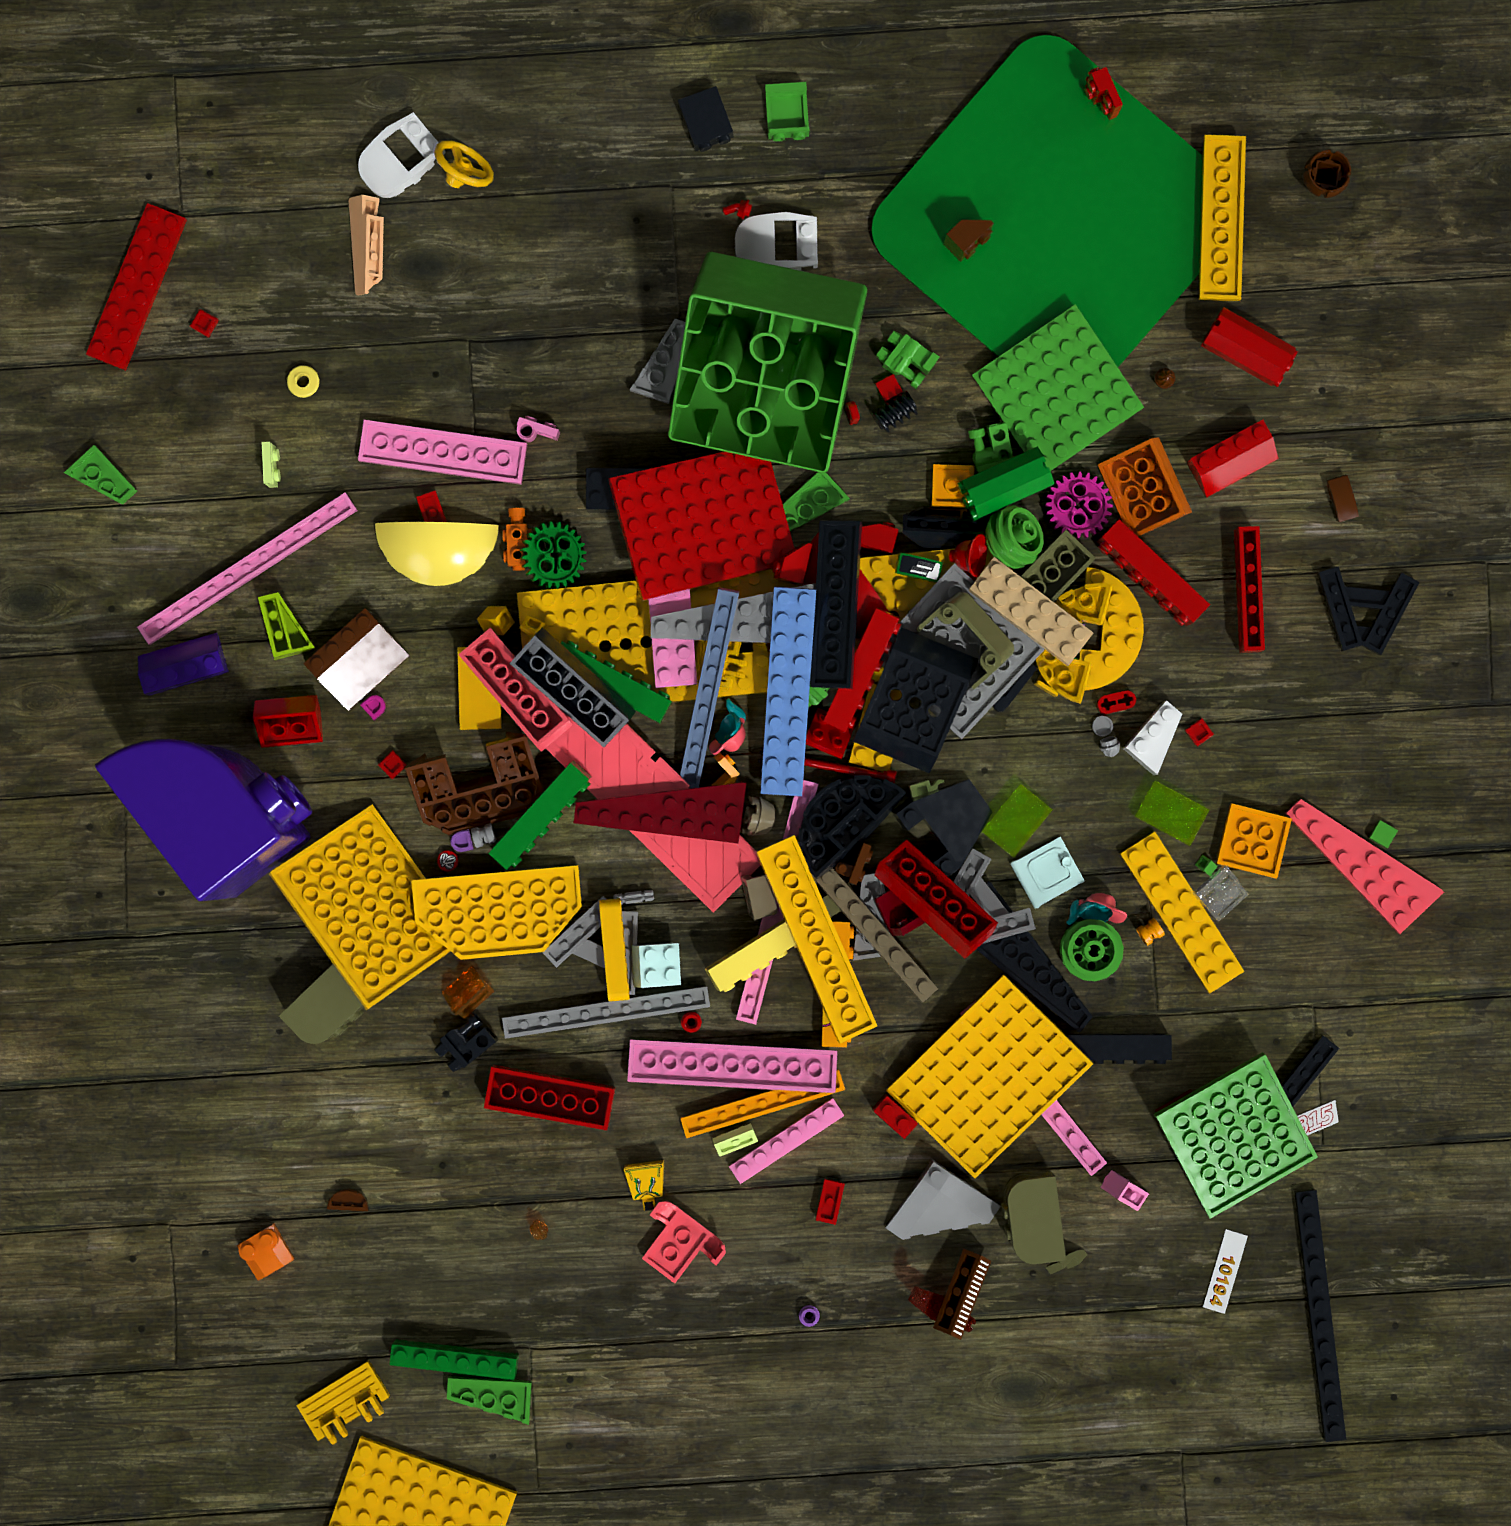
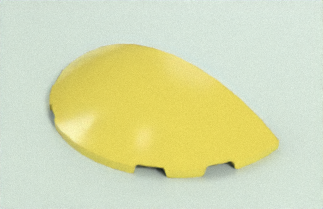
M375 523L379 547L390 565L410 580L430 586L451 585L476 573L485 564V560L490 552L494 550L499 525L476 523Z

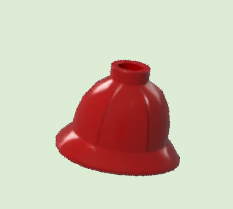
M978 534L972 540L959 543L955 550H950L949 552L950 562H955L960 569L970 572L973 577H979L984 569L987 557L986 537L983 534Z

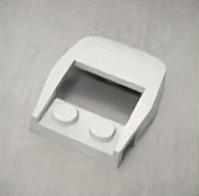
M413 112L387 126L365 148L358 162L359 174L376 195L383 198L397 196L404 192V189L408 186L417 184L421 177L435 165L433 162L436 159L434 150L438 141ZM399 129L424 157V160L409 172L383 142Z
M789 212L749 217L739 225L736 231V257L800 271L801 267L813 266V268H817V217ZM795 220L797 261H775L774 221Z

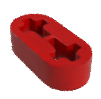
M1131 691L1105 695L1097 700L1096 707L1102 714L1127 710L1135 705L1136 696ZM1124 694L1127 697H1131L1132 701L1128 703L1129 706H1126V703L1118 704V700L1123 699ZM1104 699H1106L1107 702L1114 701L1115 705L1109 706V710L1107 711L1105 707H1101V704L1104 703Z

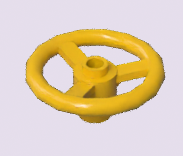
M452 140L441 141L435 146V158L438 164L447 172L446 182L450 186L460 188L466 184L474 187H486L493 182L494 172L490 164L474 149ZM444 149H452L453 163H448L442 153ZM462 153L475 159L484 171L473 168L471 161L464 157ZM474 175V176L479 177V178H482V179H476V178H472V177H469V176Z

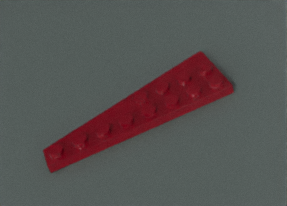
M746 782L576 802L573 823L739 844Z

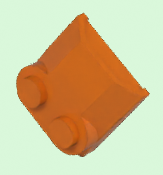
M275 1223L237 1245L240 1257L246 1261L257 1280L270 1275L294 1260Z

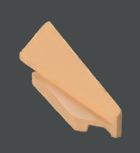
M367 195L349 198L356 295L368 294V290L382 280L384 217L377 216L379 198Z

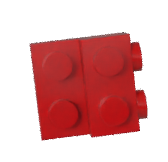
M1099 67L1094 68L1088 72L1089 77L1085 79L1087 83L1085 94L1089 100H1092L1093 105L1102 102L1100 104L1101 110L1111 120L1118 116L1123 103L1107 67L1102 69Z

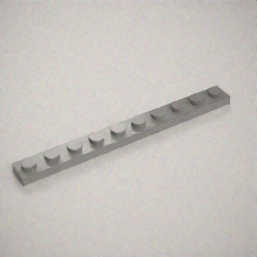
M704 986L633 997L630 1000L607 1001L503 1017L502 1021L506 1039L710 1007L708 988Z

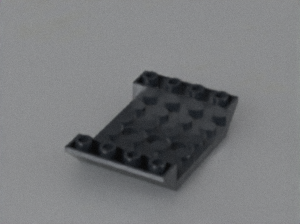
M901 627L853 742L930 773L968 688L978 658ZM899 689L902 697L899 700L891 699V690ZM912 697H918L921 700L920 707L912 708L909 705V700ZM930 706H939L941 709L938 716H931L928 712Z

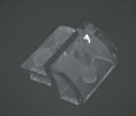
M1223 865L1197 888L1193 895L1212 917L1219 922L1249 893L1239 883V880L1226 865Z

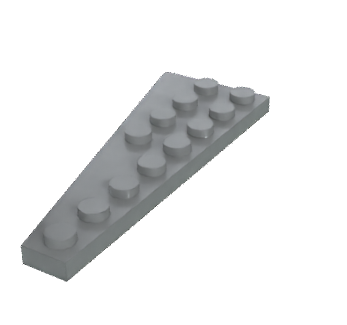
M816 583L794 588L816 589ZM774 592L738 599L729 642L770 643ZM715 604L651 617L650 638L708 641Z

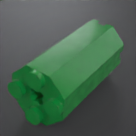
M1038 446L957 483L960 493L964 494V497H962L963 504L966 509L970 508L969 513L973 521L1054 485L1050 468L1046 466V459Z

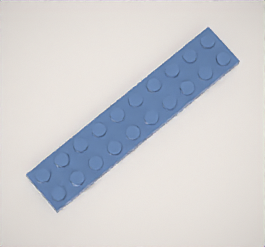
M774 586L761 794L802 796L816 589Z

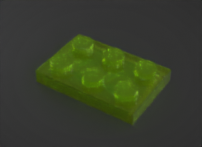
M1154 780L1134 817L1191 846L1209 809Z
M1019 784L983 828L982 833L1014 858L1053 809L1022 784Z

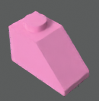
M1113 1170L1104 1178V1182L1101 1185L1103 1190L1137 1211L1149 1195V1193Z

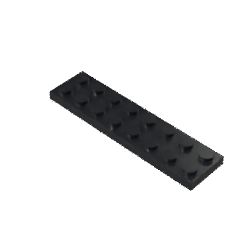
M820 521L811 688L853 689L862 534L861 521Z

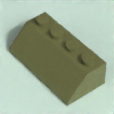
M1065 530L1025 571L1021 578L1054 602L1096 557Z

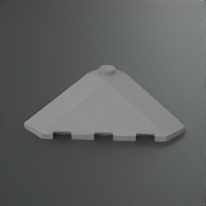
M931 1159L885 1228L902 1240L910 1239V1236L920 1234L926 1236L951 1228L952 1230L968 1228V1225L988 1224L1001 1206Z

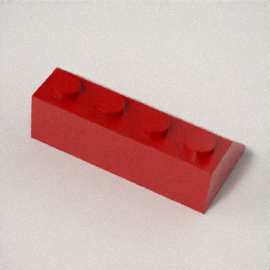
M1261 420L1190 458L1186 463L1205 498L1279 458L1273 436L1264 420Z

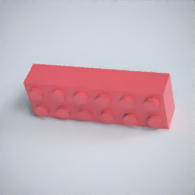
M491 628L458 654L541 752L573 725L558 706L509 664L515 656Z

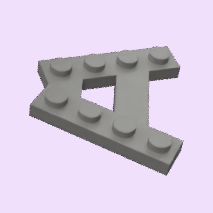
M972 849L953 882L969 897L972 896L976 903L998 922L993 934L984 943L1036 929L1030 908L1012 913L1006 910L981 878L991 858Z
M603 896L599 900H606V898ZM599 900L542 952L556 968L571 954L605 968L603 946L588 940L601 927ZM622 911L630 995H635L632 945H637L638 912Z

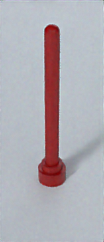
M806 757L804 766L851 775H870L872 778L886 779L894 784L897 773L896 770L891 769L879 772Z

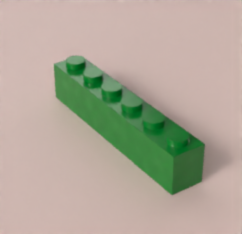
M569 640L567 643L561 641V644L634 710L661 724L672 704V701L669 700L670 695L661 690L658 693L650 690L652 687L650 684L642 680L640 683L632 680L634 676L624 670L622 673L614 670L615 665L606 660L603 663L597 661L595 654L587 650L585 653L577 650L579 646Z
M573 760L488 854L506 870L510 866L515 868L522 860L520 855L524 851L529 853L536 845L533 841L538 836L542 838L549 831L548 824L551 821L556 823L563 815L561 810L565 806L570 808L577 800L574 796L579 790L583 793L590 786L591 783L588 781L592 776Z
M395 1339L391 1347L389 1365L514 1380L517 1375L519 1354Z

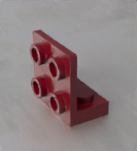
M891 890L875 898V902L892 936H904L925 923Z

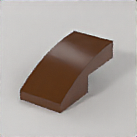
M1345 474L1326 480L1330 500L1333 501L1336 520L1342 522L1359 517L1348 475Z

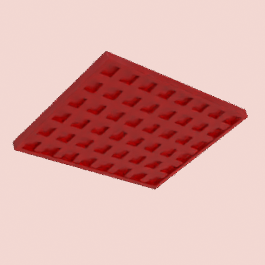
M720 452L608 479L641 601L773 569L774 563L778 558L794 549L770 461L729 452Z

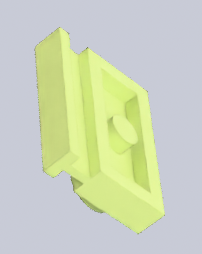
M262 442L263 483L269 488L278 487V482L281 480L280 470L277 469V461L280 460L279 449H276V446L271 442Z

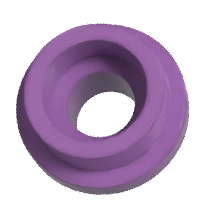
M806 1305L801 1308L799 1320L803 1325L810 1327L819 1321L820 1315L816 1307ZM807 1312H811L813 1314V1317L811 1319H807L805 1317V1314Z

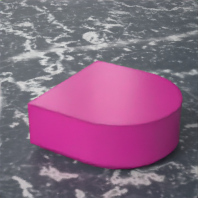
M377 695L368 697L360 704L373 720H376L386 709L384 699Z

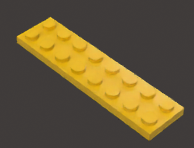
M1204 135L1199 300H1241L1246 136Z
M1155 831L1119 853L1208 993H1212L1244 972L1242 966Z

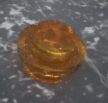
M535 1220L530 1225V1231L536 1240H544L547 1238L548 1227L544 1222Z

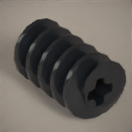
M906 391V397L900 394L899 401L892 399V406L886 403L885 410L881 407L878 408L879 415L875 412L871 414L879 428L889 433V425L897 428V420L903 424V416L910 420V412H913L915 415H918L914 400Z

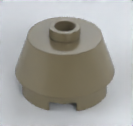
M749 796V801H744L743 825H741L740 831L748 834V836L768 834L775 823L774 805L759 796Z

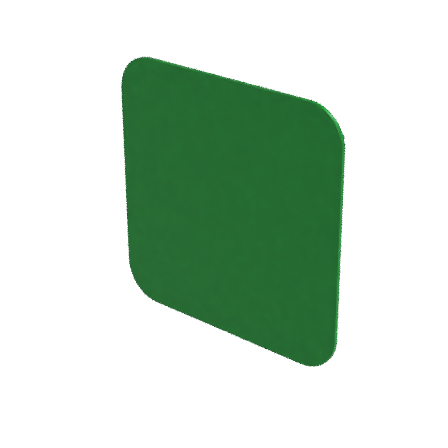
M1041 35L1032 37L1021 43L879 205L872 222V238L879 254L891 266L997 357L1076 304L1116 366L1119 367L1199 275L1203 155L1113 79L1112 81L1123 106L1118 116L1109 120L1108 116L1104 115L1101 110L1100 104L1102 102L1093 105L1092 100H1089L1085 94L1087 84L1085 79L1089 77L1088 72L1098 66L1070 42L1057 36ZM961 220H991L994 224L991 229L993 232L990 235V239L984 245L979 244L975 249L976 252L968 260L964 258L960 262L943 245L946 234Z

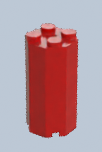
M1225 307L1216 317L1201 344V347L1270 386L1274 385L1276 387L1283 380L1284 373L1290 370L1294 363L1293 360L1298 353L1294 346Z

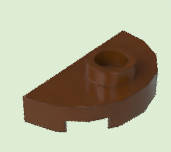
M350 1188L342 1189L335 1193L328 1201L326 1208L331 1210L369 1211L368 1202L364 1195Z

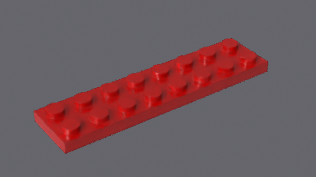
M147 203L86 352L87 356L126 371L187 222L186 218Z

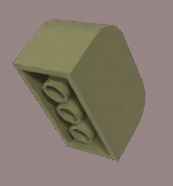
M332 964L279 1017L302 1041L318 1044L344 1033L349 1028L347 1023L349 1021L351 1023L356 1021L364 1013L362 1011L364 1006L334 964Z
M1044 1171L1013 1177L1005 1186L1004 1203L1001 1204L1002 1215L1007 1219V1224H1004L1005 1237L1010 1241L1013 1250L1022 1261L1029 1264L1066 1261L1055 1175L1051 1171Z

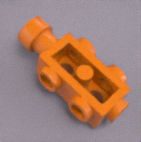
M509 508L508 514L511 518V524H506V530H503V542H507V550L503 551L504 563H508V567H513V571H523L525 568H522V565L526 563V560L514 558V553L519 551L521 552V557L525 556V553L520 551L521 548H526L522 541L530 540L526 534L532 533V529H528V525L523 524L525 508ZM515 531H520L521 535L519 538L513 537Z

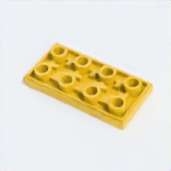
M457 647L458 654L467 647ZM458 655L460 730L502 729L501 704Z

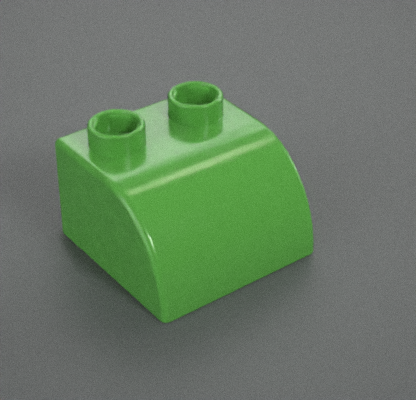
M708 252L705 255L689 297L668 437L678 442L821 473L827 472L846 397L867 296V287L856 282L721 253Z

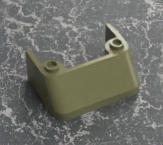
M966 592L956 593L916 629L919 633L936 617L944 624H953L961 618L986 645L988 649L981 655L980 665L987 673L969 688L971 692L1014 653V645L1010 639Z

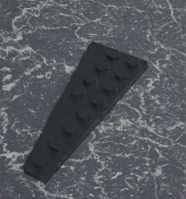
M987 881V886L995 894V896L1006 908V910L1009 913H1012L1013 911L1010 909V907L1007 905V903L998 893V891L994 888L993 884ZM1028 931L983 943L976 949L1079 1033L1092 1019L1093 1016Z

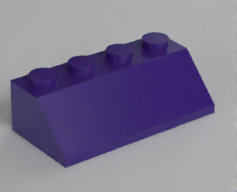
M218 633L138 656V675L143 693L146 695H154L229 672Z

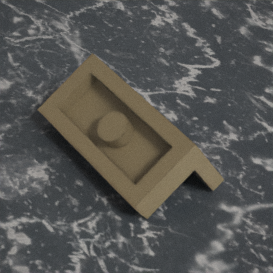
M750 875L742 876L741 880L749 916L756 920L777 914L775 897L766 875L751 877Z

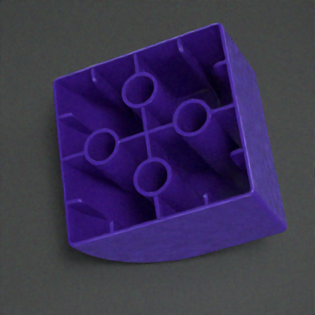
M155 739L119 749L95 764V768L198 901L236 898L301 848L311 838L310 833L301 822L312 814V809L298 788L286 776L280 775L274 779L270 774L263 773L248 758L229 749L184 740Z

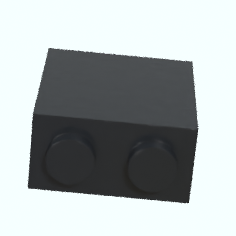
M717 86L678 100V107L695 152L698 150L700 152L707 151L712 148V145L718 143L723 145L730 142L731 138H734L733 129Z

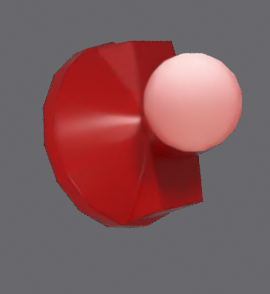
M748 199L741 200L740 203L723 207V213L728 215L738 211L737 216L744 220L745 216L749 217L752 205L749 204L750 200Z

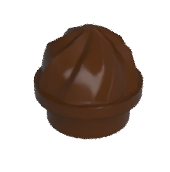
M1168 368L1160 369L1155 374L1156 385L1162 389L1170 388L1175 383L1174 372Z

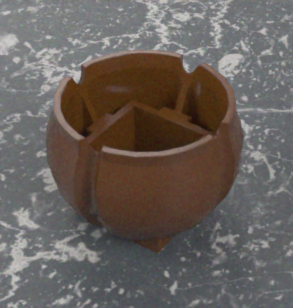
M1331 150L1319 151L1310 157L1305 164V172L1303 173L1304 184L1310 193L1317 197L1323 195L1324 198L1335 197L1343 192L1350 182V163L1345 155L1339 151L1331 153ZM1317 169L1334 172L1332 185L1315 182Z

